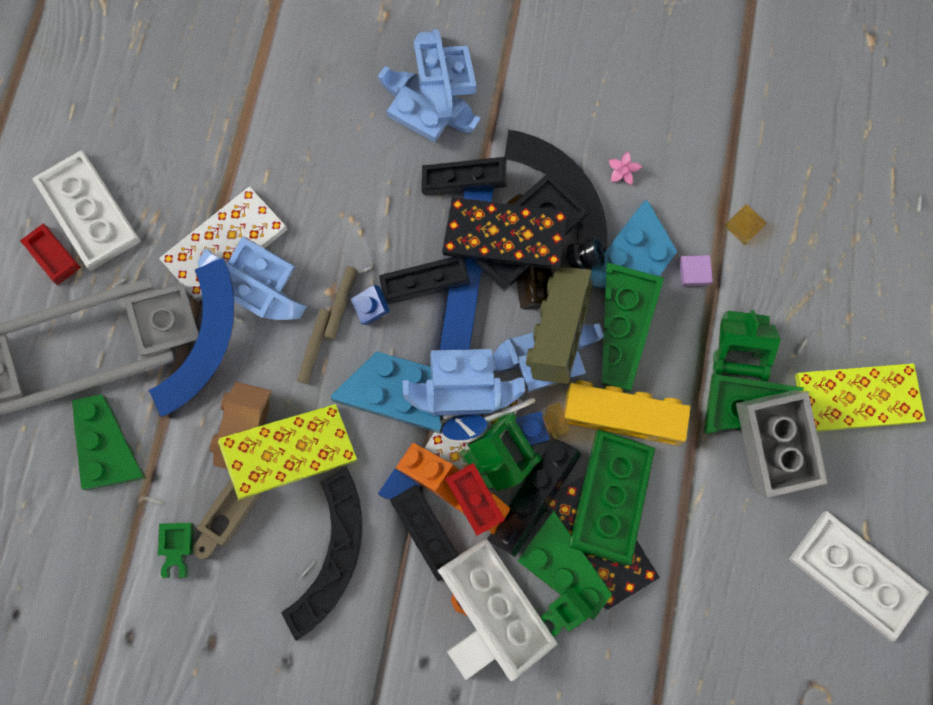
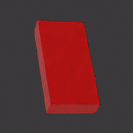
M44 223L20 240L56 285L62 283L81 268Z

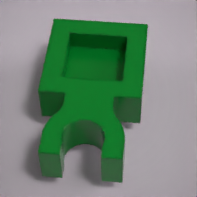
M194 523L159 524L158 556H166V561L161 568V578H170V570L175 565L179 568V578H188V566L185 563L184 556L193 555Z
M571 587L556 598L540 618L543 622L550 620L554 623L555 628L550 633L555 637L564 628L568 632L586 621L593 612L573 587Z

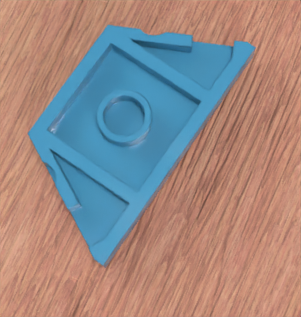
M644 200L605 251L604 265L592 268L594 288L606 290L607 262L660 276L676 255V248L647 200Z
M376 351L331 396L333 402L439 434L442 433L440 416H432L430 413L417 409L403 397L402 380H409L411 383H426L427 380H432L431 367Z

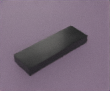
M505 157L422 165L421 191L424 195L507 187V160Z
M450 257L379 275L382 293L387 305L470 285L465 258Z
M417 484L390 499V502L436 580L439 581L443 578L438 570L459 555Z

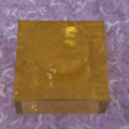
M746 204L724 227L746 245L765 227L767 222Z
M560 402L549 405L545 410L546 415L542 416L547 433L552 432L553 438L556 439L566 436L569 428Z

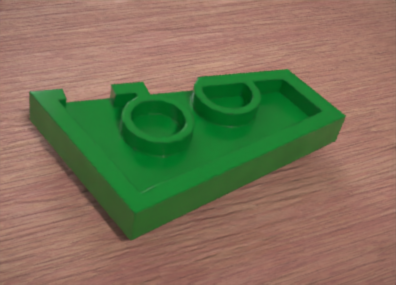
M101 394L72 400L81 489L87 491L147 479L134 457L135 454L131 446L127 443L121 431V426L106 396Z

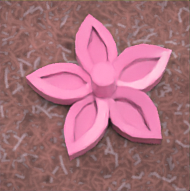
M628 151L623 154L621 161L619 159L608 160L610 166L614 169L611 175V182L619 181L623 177L628 184L632 185L633 175L631 172H636L642 167L639 163H630L631 156Z

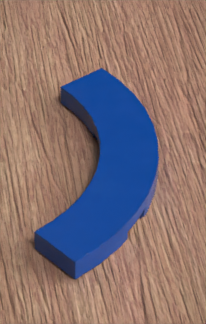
M223 257L195 269L203 301L201 328L191 353L180 368L168 379L149 389L161 417L175 411L191 400L207 384L220 366L228 349L235 316L234 290L230 272Z

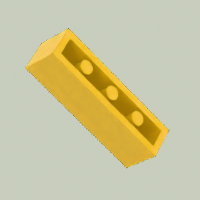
M582 380L570 383L567 388L561 421L563 424L593 430L599 429L609 433L680 446L686 442L691 406L683 405L680 399L664 398V401L652 399L653 395L649 393L635 392L632 395L623 393V389L614 386H606L605 389L593 387L594 384Z

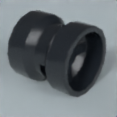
M597 237L586 240L584 244L577 242L567 245L566 253L570 268L585 269L586 266L590 265L592 267L604 265V251Z

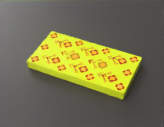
M914 363L800 372L795 374L797 387H804L803 391L809 394L817 432L916 424L926 421Z
M336 404L228 435L218 440L238 500L353 463L357 460Z

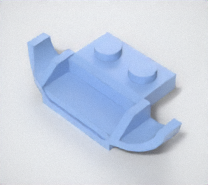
M438 29L420 32L416 36L415 41H413V50L416 56L421 91L437 109L438 118L452 117V96L476 94L477 85L468 45L443 47Z
M384 66L378 75V79L383 87L396 96L387 110V117L434 143L446 125L463 133H471L481 119L478 116H474L471 107L464 99L461 100L455 96H452V117L438 118L437 109L421 91L418 74L394 72L387 66Z
M242 236L229 261L224 259L230 272L234 290V302L261 318L274 320L300 319L307 306L287 297V294L282 292L296 266L247 237ZM204 248L198 260V266L202 267L220 259V257L212 253L210 249Z
M599 323L594 325L584 324L578 349L592 345L604 337ZM534 332L507 339L492 354L493 372L500 373L520 368L528 393L559 384L532 379L531 369L526 365L528 349H533ZM578 350L570 380L586 374Z
M492 349L431 350L432 380H427L426 383H411L409 380H402L404 399L417 409L430 413L432 416L493 414L507 407L525 393L524 377L500 382V378H494Z

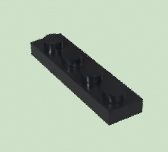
M553 438L541 456V461L536 464L508 506L511 510L505 517V521L499 524L494 535L490 534L487 538L492 544L516 557L582 454L579 450Z

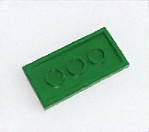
M599 429L595 432L569 548L629 566L632 564L655 452L654 447Z

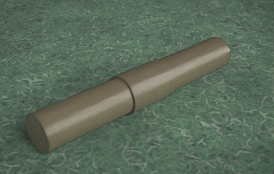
M350 266L346 267L323 336L328 340H335L358 271Z
M319 310L297 378L299 383L306 385L309 383L331 314L328 310Z

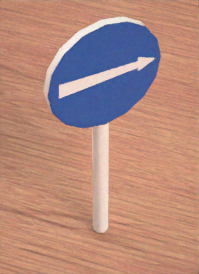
M527 399L486 418L480 415L456 416L444 424L442 434L446 440L454 443H468L477 440L486 433L487 423L499 419L510 412H515L535 403V399Z

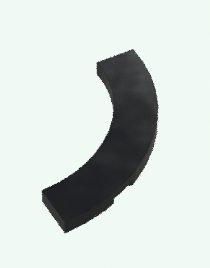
M508 129L504 157L507 160L525 164L537 171L540 170L545 174L549 173L589 211L588 216L576 226L577 242L584 244L586 240L597 237L605 253L607 250V225L603 206L598 193L584 171L573 159L549 142L524 132Z
M347 467L320 482L328 502L331 520V538L323 567L308 590L294 604L281 612L295 641L311 632L335 608L344 595L358 563L363 532L362 510L354 480Z

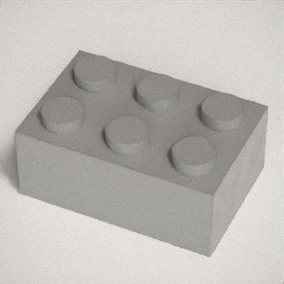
M793 390L736 403L756 493L765 497H772L828 484L808 392Z

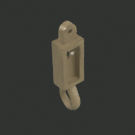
M230 478L196 528L202 534L194 544V555L199 559H207L214 553L218 545L227 546L262 493L238 500ZM218 515H224L229 520V525L223 533H218L212 527Z

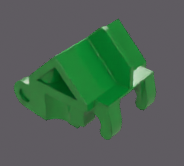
M751 310L749 313L724 312L720 323L719 348L713 353V374L721 375V373L758 377L760 381L765 382L769 380L771 366L774 364L781 342L776 326L769 324L770 316L756 314L755 310ZM733 350L752 352V357L760 360V366L724 360L726 355Z
M510 412L491 423L490 430L482 437L467 444L470 449H463L459 452L463 462L469 465L474 463L488 490L494 487L496 491L519 485L533 469V466L542 459L539 452H534L516 423L517 417L514 412ZM505 429L524 457L518 463L514 461L500 438V434Z

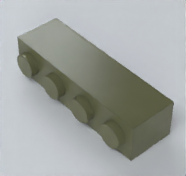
M560 266V271L555 270L554 277L549 278L547 284L548 298L547 301H542L540 309L542 319L540 324H536L534 328L533 349H528L526 365L531 369L532 379L569 384L593 291L592 270Z

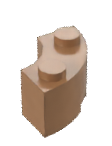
M235 382L230 393L226 392L221 403V409L224 410L218 435L215 434L210 443V452H213V466L227 469L218 443L219 438L256 428L267 422L271 390Z

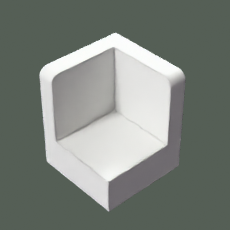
M477 630L447 650V653L465 680L495 659Z

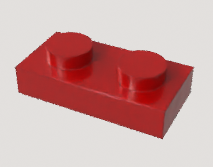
M474 463L445 478L476 536L505 521Z

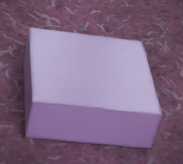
M710 255L680 257L682 287L710 286L713 283Z

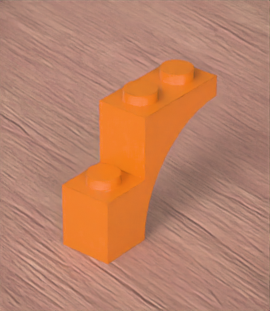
M412 443L396 466V469L437 495L465 516L445 478L460 470L450 462ZM489 491L505 518L511 508ZM499 524L487 531L494 535Z

